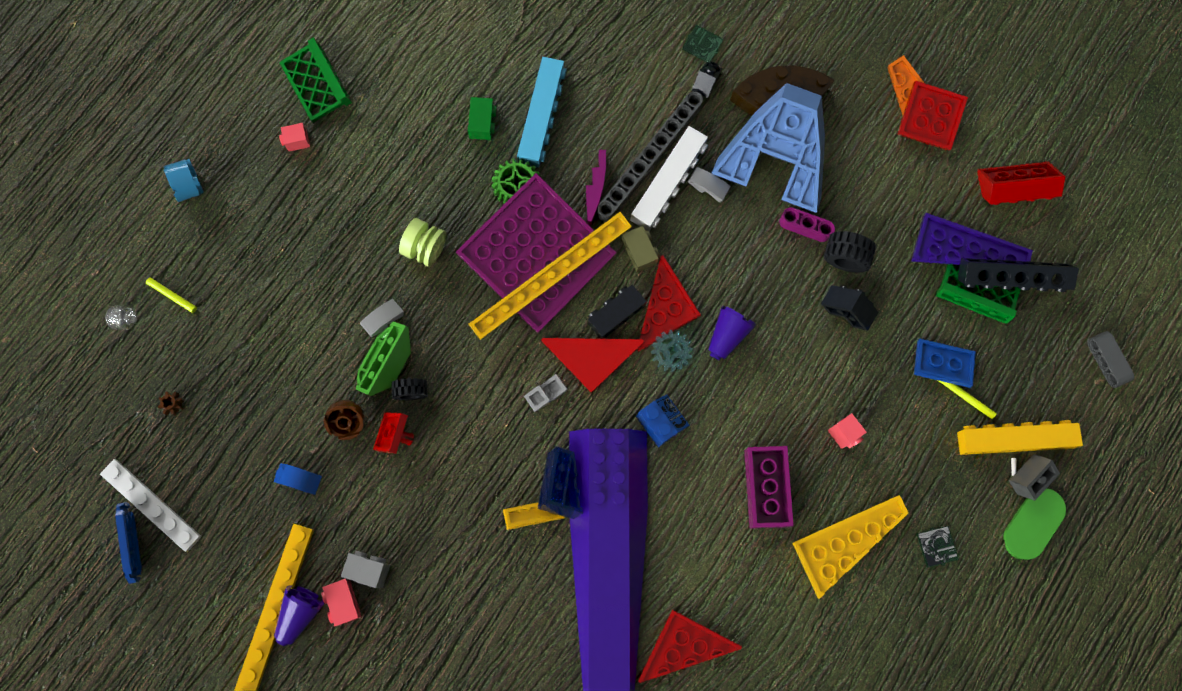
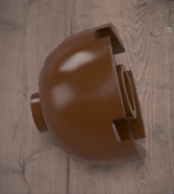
M339 400L327 409L323 421L326 431L331 436L333 434L338 436L340 440H350L359 435L363 429L365 418L363 410L354 401Z

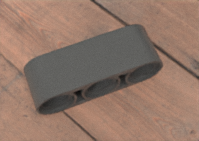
M1102 332L1087 340L1091 353L1111 387L1117 388L1134 380V373L1110 332Z

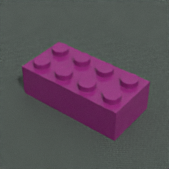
M788 447L746 448L744 454L749 529L792 527L793 513Z

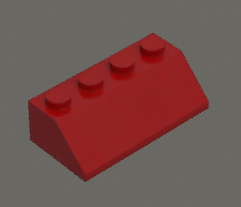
M1050 162L977 170L982 197L991 205L1062 197L1065 175Z

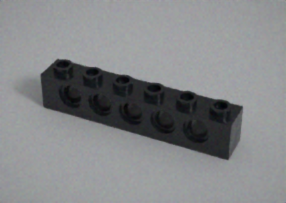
M961 258L957 280L962 282L965 287L970 288L982 285V287L993 289L994 286H1000L1002 289L1009 290L1012 287H1018L1021 290L1037 288L1039 291L1055 289L1058 292H1067V290H1075L1079 267L1068 263ZM983 270V275L978 277L979 273ZM1002 271L1001 276L997 278L998 273ZM1020 272L1019 277L1015 279L1016 275Z

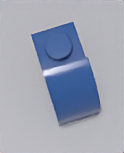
M280 463L274 482L315 495L322 476Z

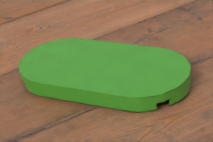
M1046 488L1035 501L1029 498L1024 500L1006 527L1003 535L1006 550L1013 557L1030 560L1042 553L1066 514L1065 502L1057 492Z

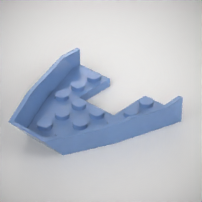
M786 83L747 121L720 154L711 174L746 187L759 153L768 154L795 165L781 200L809 210L811 213H817L822 196L825 147L822 96Z

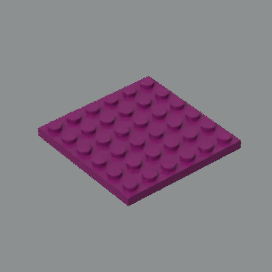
M535 173L456 251V254L503 299L594 230ZM607 245L517 313L538 333L616 252Z

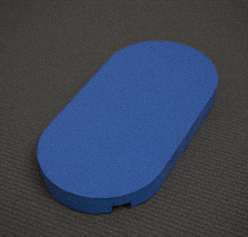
M123 502L118 503L116 506V525L123 572L127 582L132 584L140 581L141 578L138 575H141L142 567L134 514L132 511H128V508L131 507L130 504Z

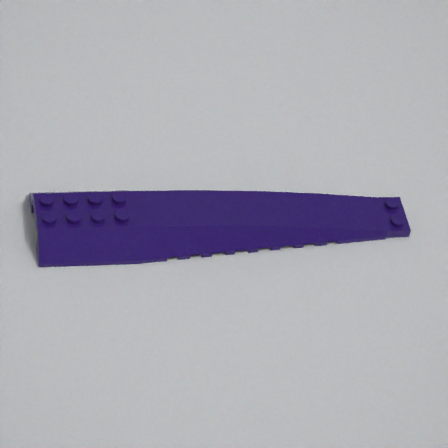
M583 429L569 431V517L583 691H635L648 514L646 431L633 429Z

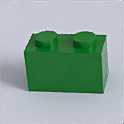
M471 97L468 122L469 139L491 140L492 134H495L493 117L497 115V106L494 105L493 98Z

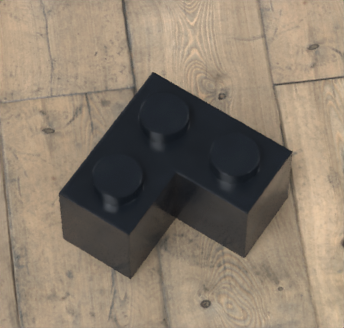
M831 285L821 303L829 314L845 317L853 328L866 331L870 329L879 313L874 307V303L866 297L864 291L849 289L842 285L840 287Z

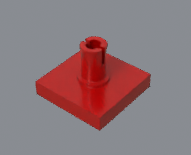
M384 412L373 450L396 454L400 442L411 445L413 441L406 438L414 439V434L403 431L408 415Z

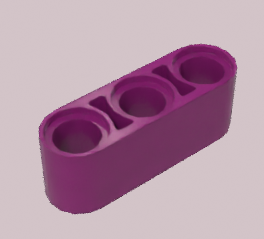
M791 207L785 209L779 219L782 228L819 242L829 240L830 234L835 231L834 224L829 220ZM785 216L792 217L793 221H788ZM803 222L809 223L811 227H805ZM821 229H826L828 234L822 233Z

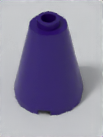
M723 305L708 348L711 352L710 356L718 361L721 358L726 359L755 328L756 323L750 319L747 321L742 314Z
M293 585L286 587L274 633L278 644L287 646L295 642L322 609L324 602L323 599L321 602L317 599L319 595L300 586L297 589H291Z

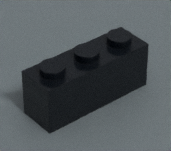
M633 285L623 287L618 292L619 295L614 299L612 297L604 302L603 308L599 311L595 309L589 314L588 325L600 339H605L646 306L647 301Z

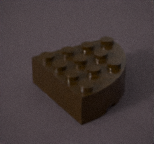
M800 66L767 68L742 81L733 90L730 101L752 116L786 83L821 95L823 99L830 90L834 79L819 71Z

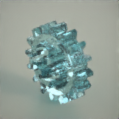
M669 330L668 335L662 332V338L659 336L655 338L658 343H652L651 345L655 348V350L651 351V354L656 355L652 360L659 361L657 367L664 365V371H667L669 367L672 372L675 371L676 367L681 370L683 369L682 364H689L686 359L692 358L688 354L693 351V348L688 347L691 341L684 340L687 335L679 336L680 331L673 334V331ZM666 339H672L668 344L662 343ZM679 342L683 345L684 350L681 349ZM673 346V351H675L676 353H674L670 357V351L668 349H670ZM660 352L663 353V355H664V357H665L664 360L662 359V357H661V355H660ZM674 358H682L679 362L672 363Z

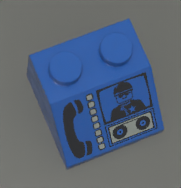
M667 394L647 405L636 415V418L658 448L690 426Z

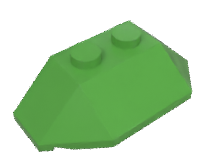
M393 321L390 327L383 330L376 337L358 370L357 391L372 396L392 387L391 382L397 379L411 353L409 329L407 326Z

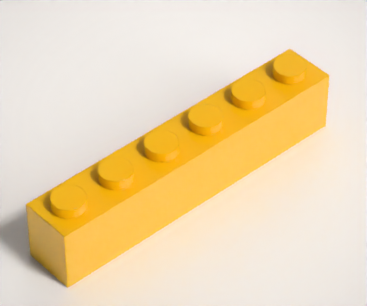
M1071 420L1059 421V424H1052V421L1040 422V425L1026 422L1021 423V426L1007 423L1002 424V427L996 428L995 424L983 425V428L976 429L975 425L964 426L963 430L957 432L960 455L1074 449L1083 446L1080 424L1071 423Z

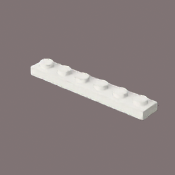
M114 459L100 473L104 479L185 552H188L202 537L118 460Z

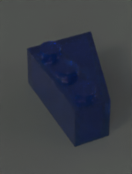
M556 446L547 454L537 509L575 519L583 514V509L580 507V489L577 486L576 477L578 474L575 453L573 451Z

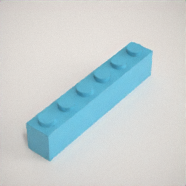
M542 57L517 154L518 163L522 159L523 164L529 161L530 166L539 168L540 163L545 160L546 151H544V147L549 144L550 134H548L549 128H553L554 118L552 115L553 112H557L558 101L556 99L557 95L560 96L563 85L560 84L561 79H565L567 69L564 68V61Z

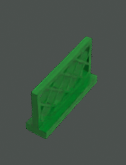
M313 37L308 40L309 44L279 63L311 122L314 123L340 106L350 105L352 101L323 48ZM310 51L312 54L310 62L302 60L304 54ZM291 62H297L294 71L288 70L286 65ZM301 64L308 65L306 74L299 72ZM313 66L319 67L318 76L310 75ZM297 75L305 77L302 86L295 83ZM309 78L316 79L314 88L306 87ZM321 81L328 83L326 91L318 89ZM305 90L313 92L310 100L303 98ZM317 93L325 94L322 103L315 102ZM329 95L334 96L337 100L332 105L326 104ZM313 105L321 106L319 113L313 116L311 112Z
M947 264L941 286L936 293L937 297L1004 324H1008L1015 317L1017 312L1015 307L1020 293L1018 287H1015V290L1010 293L1008 289H1002L1005 295L998 297L994 288L980 290L978 285L974 288L976 292L971 293L967 291L962 282L957 280L959 271L956 272L952 264ZM983 270L979 273L980 277L983 275ZM954 277L958 285L954 286L947 283L948 278ZM989 290L993 299H986L983 292ZM1007 298L1010 308L1004 306L1001 299Z

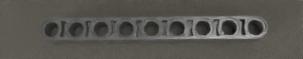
M693 91L685 97L598 206L597 215L601 222H607L621 210L698 114L703 101L700 93ZM691 101H694V102H696L697 104H696V105H693V104H691L690 102H691ZM683 114L687 118H681L679 115ZM668 128H674L676 131L671 132ZM663 141L665 145H659L657 142ZM653 155L655 158L649 159L646 156ZM641 168L643 169V172L638 173L635 171V169ZM631 182L633 185L627 187L624 185V183ZM617 195L620 196L622 199L616 201L612 197ZM607 209L611 213L605 215L601 211Z

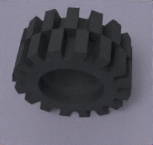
M407 378L391 382L392 399L420 400L428 397L426 380Z

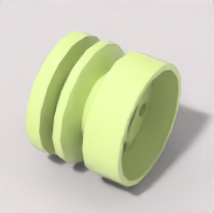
M414 218L403 233L399 245V253L410 259H414L417 256V262H424L425 266L431 267L443 250L446 231L438 230L436 226H432L429 229L427 222Z

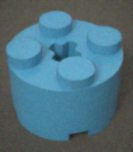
M184 159L163 166L169 185L175 191L174 196L178 202L204 193L190 159Z

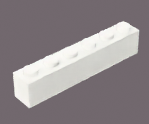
M688 126L632 212L630 221L638 226H643L648 231L652 227L656 228L661 219L659 218L660 214L667 211L670 206L669 200L671 197H676L680 190L678 186L681 182L685 183L689 176L687 172L690 168L694 169L699 160L697 159L700 153L703 154L708 147V144H706L708 137Z

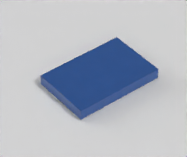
M919 339L917 341L914 375L971 388L973 386L976 351Z

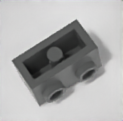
M1033 454L1009 482L1018 495L1035 501L1060 473L1053 460Z

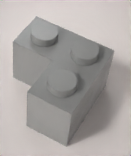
M355 551V554L348 553L341 577L374 588L384 587L390 564L385 563L386 559L372 555L370 558H366L367 553Z

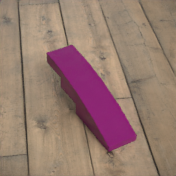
M599 150V167L592 168V185H586L587 224L590 227L598 212V206L603 194L606 174V150Z

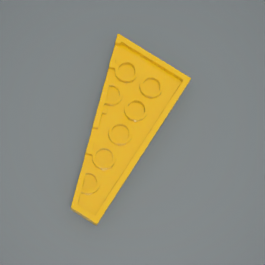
M900 495L792 543L818 599L829 588L834 586L846 572L859 562L875 544L908 514Z

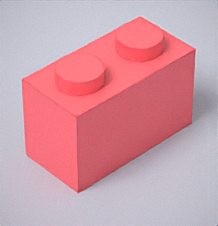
M852 413L827 430L841 449L846 446L850 449L864 440L862 436L867 433Z
M345 578L322 587L324 591L321 593L322 599L325 604H328V618L331 624L334 623V627L362 617L350 579Z

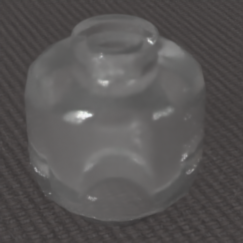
M113 305L107 310L105 320L111 329L129 330L136 323L137 314L129 305Z

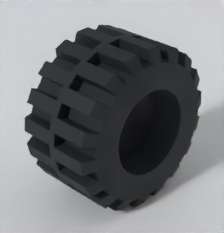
M847 231L833 232L829 236L824 260L833 267L847 272L860 273L869 271L876 251V245L871 239L858 233Z

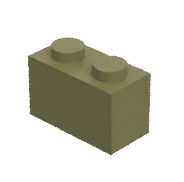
M640 226L622 234L621 240L636 272H640L658 263L660 255L658 249L653 247L650 242L652 238L648 230L645 231L644 227Z

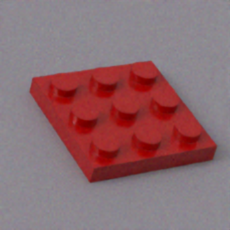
M915 81L897 135L944 150H951L968 97Z

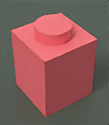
M303 123L281 127L282 135H279L280 142L289 152L310 147L307 129Z

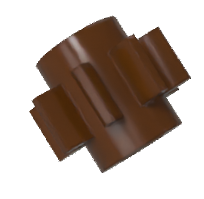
M165 392V396L158 398L160 405L157 407L164 409L163 414L167 416L170 412L172 415L177 416V412L184 409L182 402L185 400L178 398L179 393L174 392L172 395L169 392Z

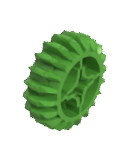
M513 158L511 164L506 160L505 167L500 164V171L495 170L496 176L492 177V182H494L492 189H494V195L498 196L499 202L503 201V204H505L513 196L504 189L516 193L535 173L540 176V173L535 171V166L530 167L529 161L523 164V160L520 159L519 163H516V160ZM518 172L524 173L527 176H521ZM512 173L510 178L505 179L506 176ZM515 178H517V182H519L518 190L516 189Z

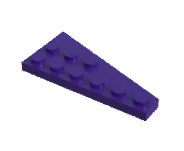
M925 213L911 262L960 265L961 258L1031 261L1033 250Z

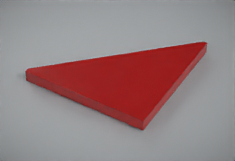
M664 255L660 257L640 339H643L645 343L637 349L638 352L701 316Z
M541 339L549 350L591 393L645 343L643 339Z
M672 610L639 676L638 682L642 683L741 650L742 646Z

